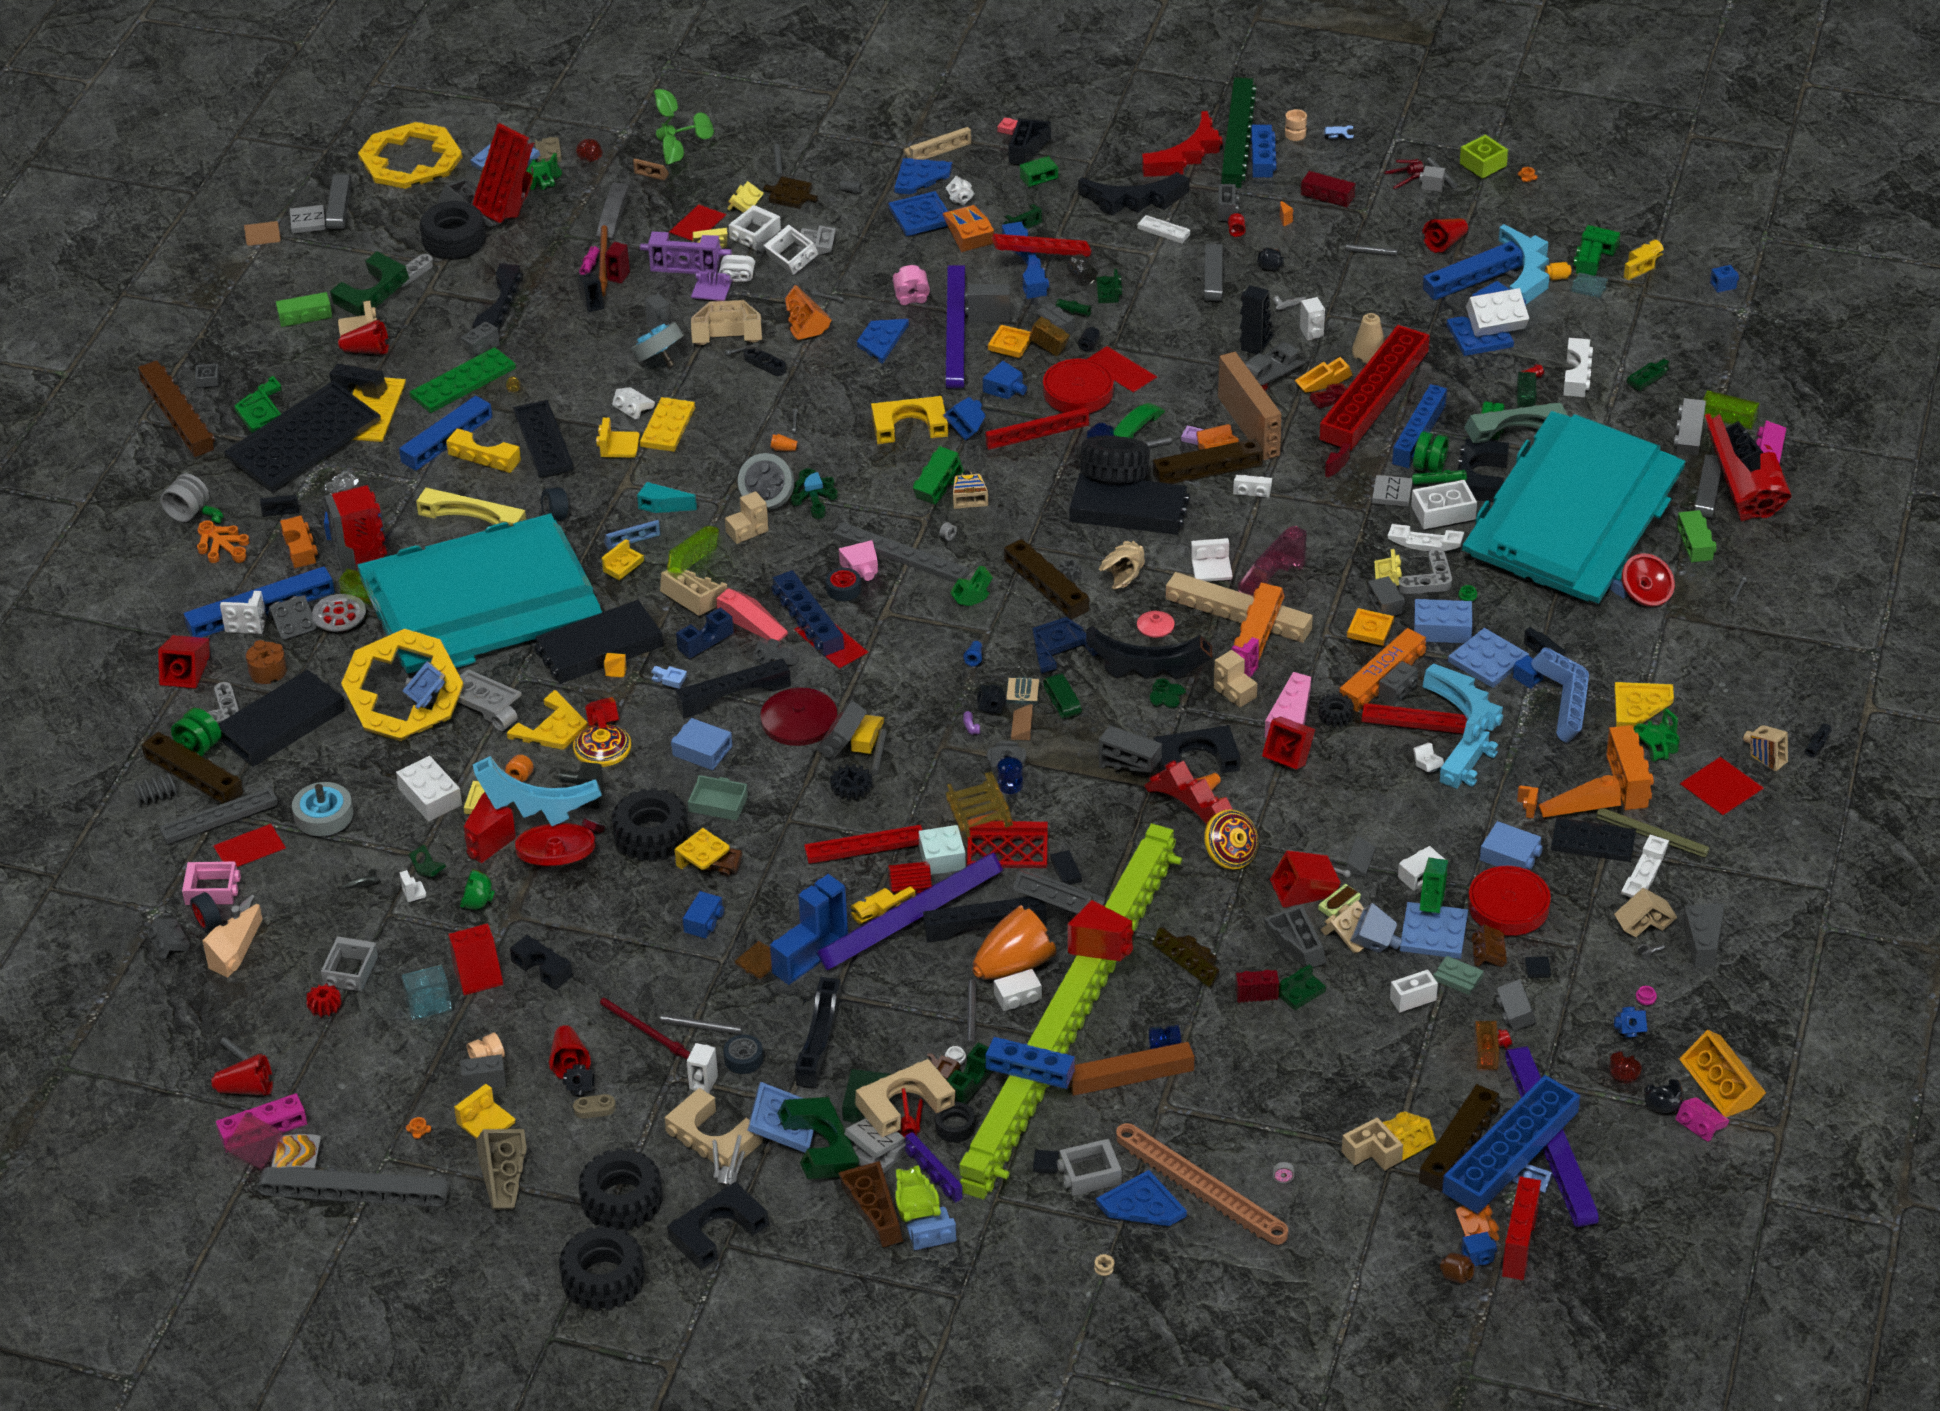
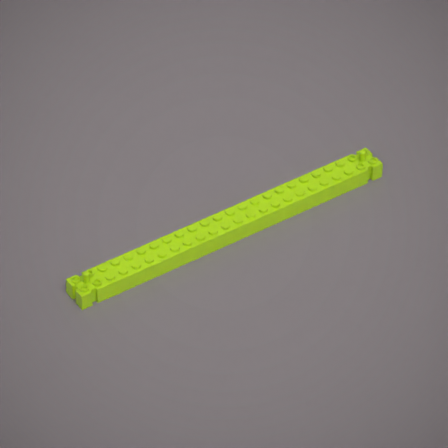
M1152 823L1145 834V839H1142L1105 905V907L1132 920V930L1134 932L1138 927L1139 919L1145 915L1147 904H1151L1153 900V893L1159 890L1162 877H1166L1168 866L1173 863L1180 865L1182 862V858L1175 856L1176 854L1173 852L1176 839L1173 838L1174 830ZM1077 955L1027 1045L1068 1054L1069 1045L1075 1042L1078 1029H1082L1085 1016L1091 1013L1092 1004L1098 1000L1101 987L1106 986L1108 975L1113 973L1116 961ZM1009 1075L970 1144L969 1152L965 1153L959 1164L960 1176H962L960 1180L962 1193L984 1200L988 1192H992L996 1177L1008 1179L1009 1171L1004 1170L1003 1165L1009 1161L1012 1148L1018 1145L1021 1132H1025L1030 1116H1034L1037 1103L1043 1100L1045 1089L1050 1087V1085Z

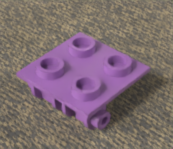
M704 271L696 272L697 282L691 298L725 301L732 283L731 276L727 273L715 272L713 277L712 272L709 275L708 272Z

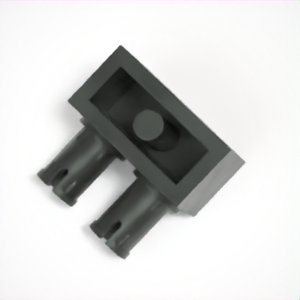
M582 762L578 772L560 771V783L581 785L596 779L602 796L581 806L600 807L604 795L601 764ZM562 784L561 788L572 787L573 785Z

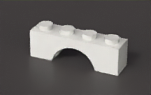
M1569 338L1567 363L1574 365L1576 368L1566 370L1564 396L1585 397V391L1589 390L1590 380L1587 379H1590L1591 369L1588 368H1591L1592 358L1589 357H1592L1593 347H1590V339Z

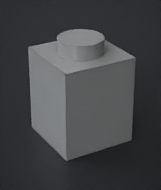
M1425 166L1424 172L1420 173L1419 182H1422V189L1442 192L1445 168Z

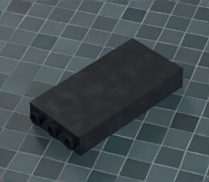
M1079 473L1069 508V522L1178 535L1179 528H1183V516H1186L1187 513L1186 504H1189L1190 493H1187V486L1143 480L1131 483L1106 482L1092 479Z
M635 600L535 636L536 645H534L536 654L542 657L545 667H549L552 677L562 684L605 668L604 660L607 653L625 654L627 660L663 647V636L661 630L641 602Z
M307 669L218 723L221 730L220 741L250 766L254 767L344 712V697L341 693L333 690L328 683H324L318 675L313 674Z

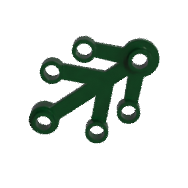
M805 468L799 472V479L794 482L791 503L795 506L801 505L802 501L810 494L813 504L811 516L815 519H821L825 517L826 511L825 506L819 501L818 494L826 496L830 500H835L838 498V490L833 488L835 485L833 477H820L825 488L806 492L804 488L799 494H796L799 492V488L804 485L806 478L816 473L813 469Z

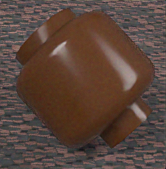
M1450 1253L1441 1261L1440 1270L1446 1280L1464 1284L1473 1277L1475 1266L1470 1257Z

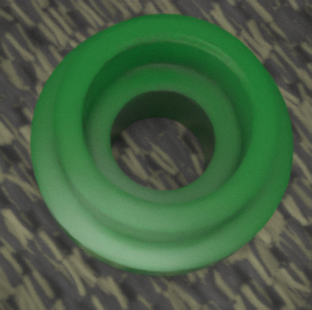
M1464 585L1459 590L1458 596L1463 601H1474L1477 598V591L1471 585Z

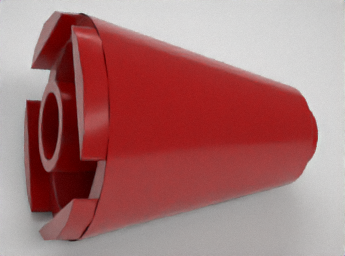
M1462 218L1432 219L1423 227L1422 234H1425L1424 243L1432 252H1444L1468 232V224Z
M375 320L349 331L338 339L339 348L344 352L386 354L389 349V344L386 345L385 339H388L386 327L380 320Z
M567 1025L556 1029L549 1056L550 1070L558 1078L563 1079V1074L567 1073L568 1068H573V1064H584L585 1068H589L591 1064L588 1050L575 1030Z
M257 1054L216 1072L211 1080L213 1089L217 1090L218 1093L265 1096L271 1094L273 1088V1081L269 1082L268 1076L272 1074L271 1066L267 1057L262 1054Z

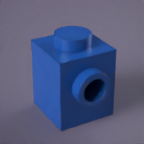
M1731 265L1712 269L1710 283L1717 293L1736 289L1739 275Z
M1526 655L1515 662L1513 678L1531 689L1543 680V674L1533 668L1531 663L1533 658Z
M1488 1232L1462 1237L1461 1252L1463 1255L1471 1258L1474 1266L1486 1265L1494 1262L1497 1246L1495 1240H1491Z

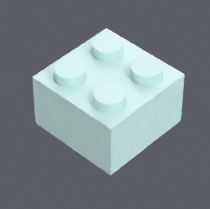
M958 825L918 831L922 861H928L930 864L931 875L959 871L966 867L965 850Z

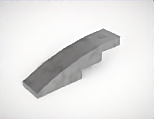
M612 183L600 218L596 235L597 239H601V226L603 225L608 227L607 240L614 239L622 221L621 214L625 207L629 184Z

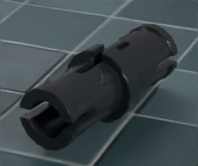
M1826 723L1821 724L1818 731L1811 736V742L1804 750L1807 756L1814 758L1819 749L1824 747L1828 735L1832 732L1830 725Z

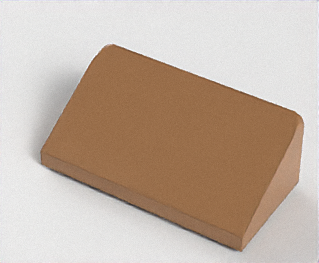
M633 159L634 173L660 180H665L669 175L664 165Z
M278 221L244 225L247 246L281 241Z
M1033 704L1014 711L1011 740L1031 739Z

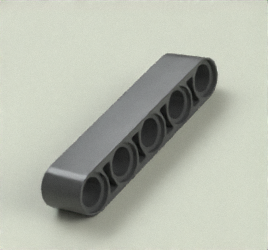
M333 174L326 214L327 229H345L352 186L350 174Z
M1205 244V301H1222L1223 244Z
M1705 454L1695 511L1700 510L1703 517L1712 519L1722 469L1717 455Z

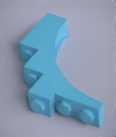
M1503 224L1499 229V241L1503 244L1513 241L1523 252V272L1510 286V290L1520 288L1522 297L1526 300L1527 304L1548 289L1549 274L1545 273V266L1549 263V258L1546 257L1548 242L1536 235L1530 238Z
M1432 664L1426 669L1422 687L1447 698L1464 713L1467 722L1463 740L1470 742L1475 737H1478L1482 730L1488 729L1492 731L1501 725L1503 707L1489 702V693L1474 686L1475 678Z
M491 756L473 764L475 776L495 809L505 807L514 801L523 818L534 815L542 810L551 826L561 824L569 819V811L575 810L581 805L602 796L596 779L567 788H544L526 784L511 777L496 764Z

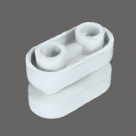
M726 255L721 260L719 273H727L731 276L732 281L748 282L753 277L755 260L750 256Z

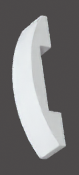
M1392 524L1388 533V539L1422 551L1456 549L1461 546L1464 538V532L1446 530L1445 535L1410 532V526Z
M1653 835L1649 836L1643 847L1642 856L1631 877H1628L1621 894L1633 897L1642 888L1649 889L1664 858L1669 840Z

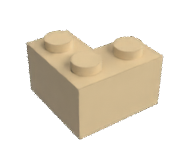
M756 491L740 497L741 512L725 518L726 533L736 544L768 531L767 503Z
M1230 650L1215 659L1214 688L1217 692L1228 698L1230 702L1238 707H1242L1257 698V683L1244 674L1245 659L1233 650Z
M1645 888L1638 891L1614 914L1623 930L1634 937L1640 935L1650 924L1663 931L1677 918L1665 899Z
M1378 1117L1344 1134L1342 1137V1153L1354 1166L1370 1157L1383 1170L1402 1162L1403 1144Z

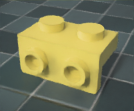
M747 181L744 186L740 185L736 190L737 196L733 194L728 201L730 205L727 209L730 211L735 206L744 213L758 202L763 192Z
M1391 549V558L1374 561L1375 578L1389 576L1392 582L1398 586L1399 578L1402 577L1400 556L1396 555L1395 549Z

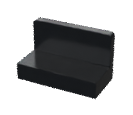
M297 495L260 498L262 517L299 513Z
M1532 627L1525 630L1524 645L1536 654L1543 648H1549L1563 656L1566 655V650L1542 632L1538 633Z

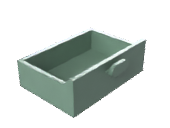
M698 775L697 783L688 800V811L737 821L748 798L747 784L733 782L724 777L717 779Z

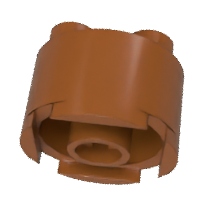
M258 640L246 653L248 672L254 682L270 684L272 680L277 679L279 681L285 676L287 669L281 644Z

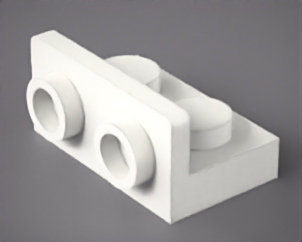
M630 387L616 389L612 405L632 418L639 419L641 411L653 409L655 402Z
M1236 475L1233 494L1270 498L1272 478Z

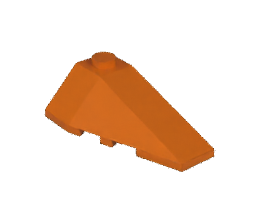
M794 285L785 298L787 311L790 312L788 319L792 323L791 333L798 340L821 335L830 326L831 318L797 285Z
M1605 775L1602 778L1593 779L1539 804V809L1542 817L1620 806V784L1616 775Z

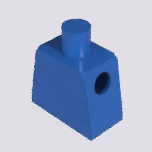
M1004 361L1000 362L983 377V392L1010 399L1015 393L1024 395L1027 391V386L1023 384L1022 372Z
M968 397L953 406L943 416L964 440H967L977 432L985 418V413L981 410L982 403L980 401H973Z

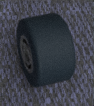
M546 488L542 491L541 509L543 515L551 513L554 520H564L567 517L568 498L563 488Z

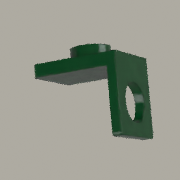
M424 844L408 854L418 875L433 877L447 867L445 863L433 861ZM419 852H423L425 855V860L421 864L416 860Z

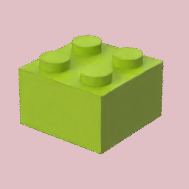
M1483 135L1461 147L1460 164L1481 178L1507 166L1508 149L1487 135Z

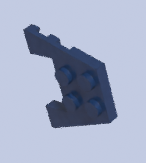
M1067 617L1032 628L1041 674L1057 668V663L1051 655L1084 644L1092 656L1099 654L1087 645L1086 632L1083 631V628Z

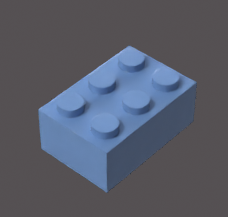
M1415 599L1414 631L1426 637V642L1466 643L1471 639L1472 601Z

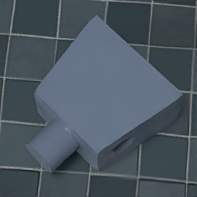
M1371 903L1362 910L1350 941L1375 952H1381L1388 946L1396 950L1400 946L1402 939L1394 935L1397 923L1375 904Z

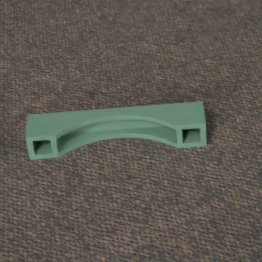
M1549 403L1546 405L1470 415L1464 428L1473 443L1489 441L1496 432L1511 426H1529L1540 429L1551 411L1567 416L1568 414L1561 403Z

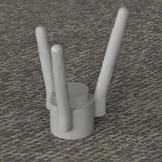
M741 1135L737 1137L730 1167L722 1166V1170H719L717 1141H712L715 1169L713 1178H718L717 1184L729 1186L737 1179V1174L745 1152L741 1151L736 1163L742 1138Z

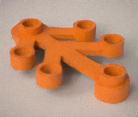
M203 521L199 524L198 534L201 535L200 543L197 545L199 554L208 553L207 542L210 537L213 539L211 551L208 553L209 562L216 563L219 561L218 551L220 546L231 554L232 559L236 563L245 561L247 557L246 550L241 546L249 544L250 541L247 534L239 535L238 527L234 525L218 527L211 521ZM218 533H228V535H219ZM229 542H238L240 546L234 547Z

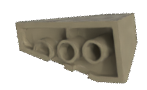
M483 1129L476 1139L478 1159L492 1209H514L520 1174L523 1169V1160L527 1149L524 1129Z

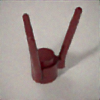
M1418 159L1396 160V163H1407L1409 165L1404 168L1385 171L1384 174L1407 171L1409 175H1413L1393 186V189H1396L1415 178H1419L1420 173L1424 172V166Z

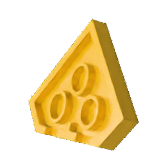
M1615 682L1616 727L1628 725L1634 727L1638 723L1643 724L1673 704V684Z

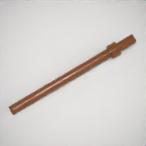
M606 225L601 226L599 279L603 297L605 296L608 284L606 279V258L604 255L607 251L608 227Z

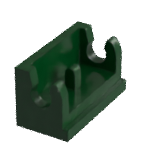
M1031 204L1029 207L1032 210L1013 218L1010 215H1006L1005 218L1008 221H1005L1004 224L1022 222L1024 228L1029 229L1042 223V209L1038 208L1035 204Z

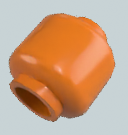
M516 755L506 765L505 772L511 777L525 782L533 773L534 766L531 759L527 756Z

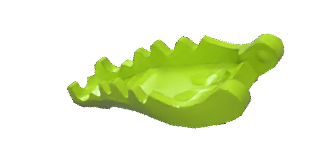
M919 1165L906 1171L896 1169L897 1190L895 1199L899 1215L903 1221L909 1222L911 1219L926 1216H940L941 1210L937 1190H935L933 1184L929 1183V1179L921 1174Z

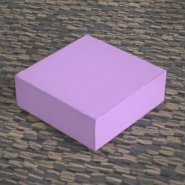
M1187 426L1181 436V441L1198 445L1196 432L1204 429Z

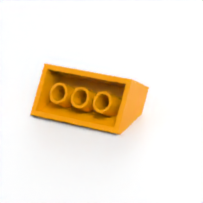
M1707 1030L1679 1058L1725 1117L1752 1108L1766 1094L1723 1037L1710 1030Z

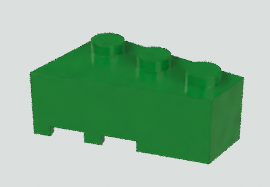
M939 446L932 453L931 460L924 466L921 476L913 484L916 498L935 505L947 492L946 488L948 485H954L955 476L961 475L964 472L958 452Z

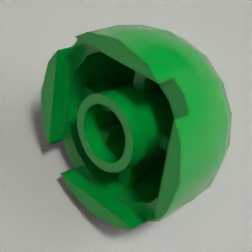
M472 869L464 889V897L461 899V908L479 910L485 906L487 901H492L495 891L491 890L492 882L485 873Z

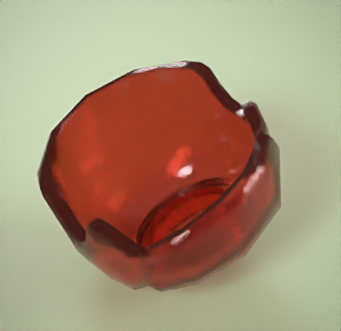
M590 138L579 142L576 148V154L581 160L585 157L589 161L599 159L603 153L599 142Z
M1622 1051L1611 1055L1609 1068L1611 1075L1615 1079L1631 1082L1640 1076L1642 1067L1633 1055L1628 1058L1624 1057Z

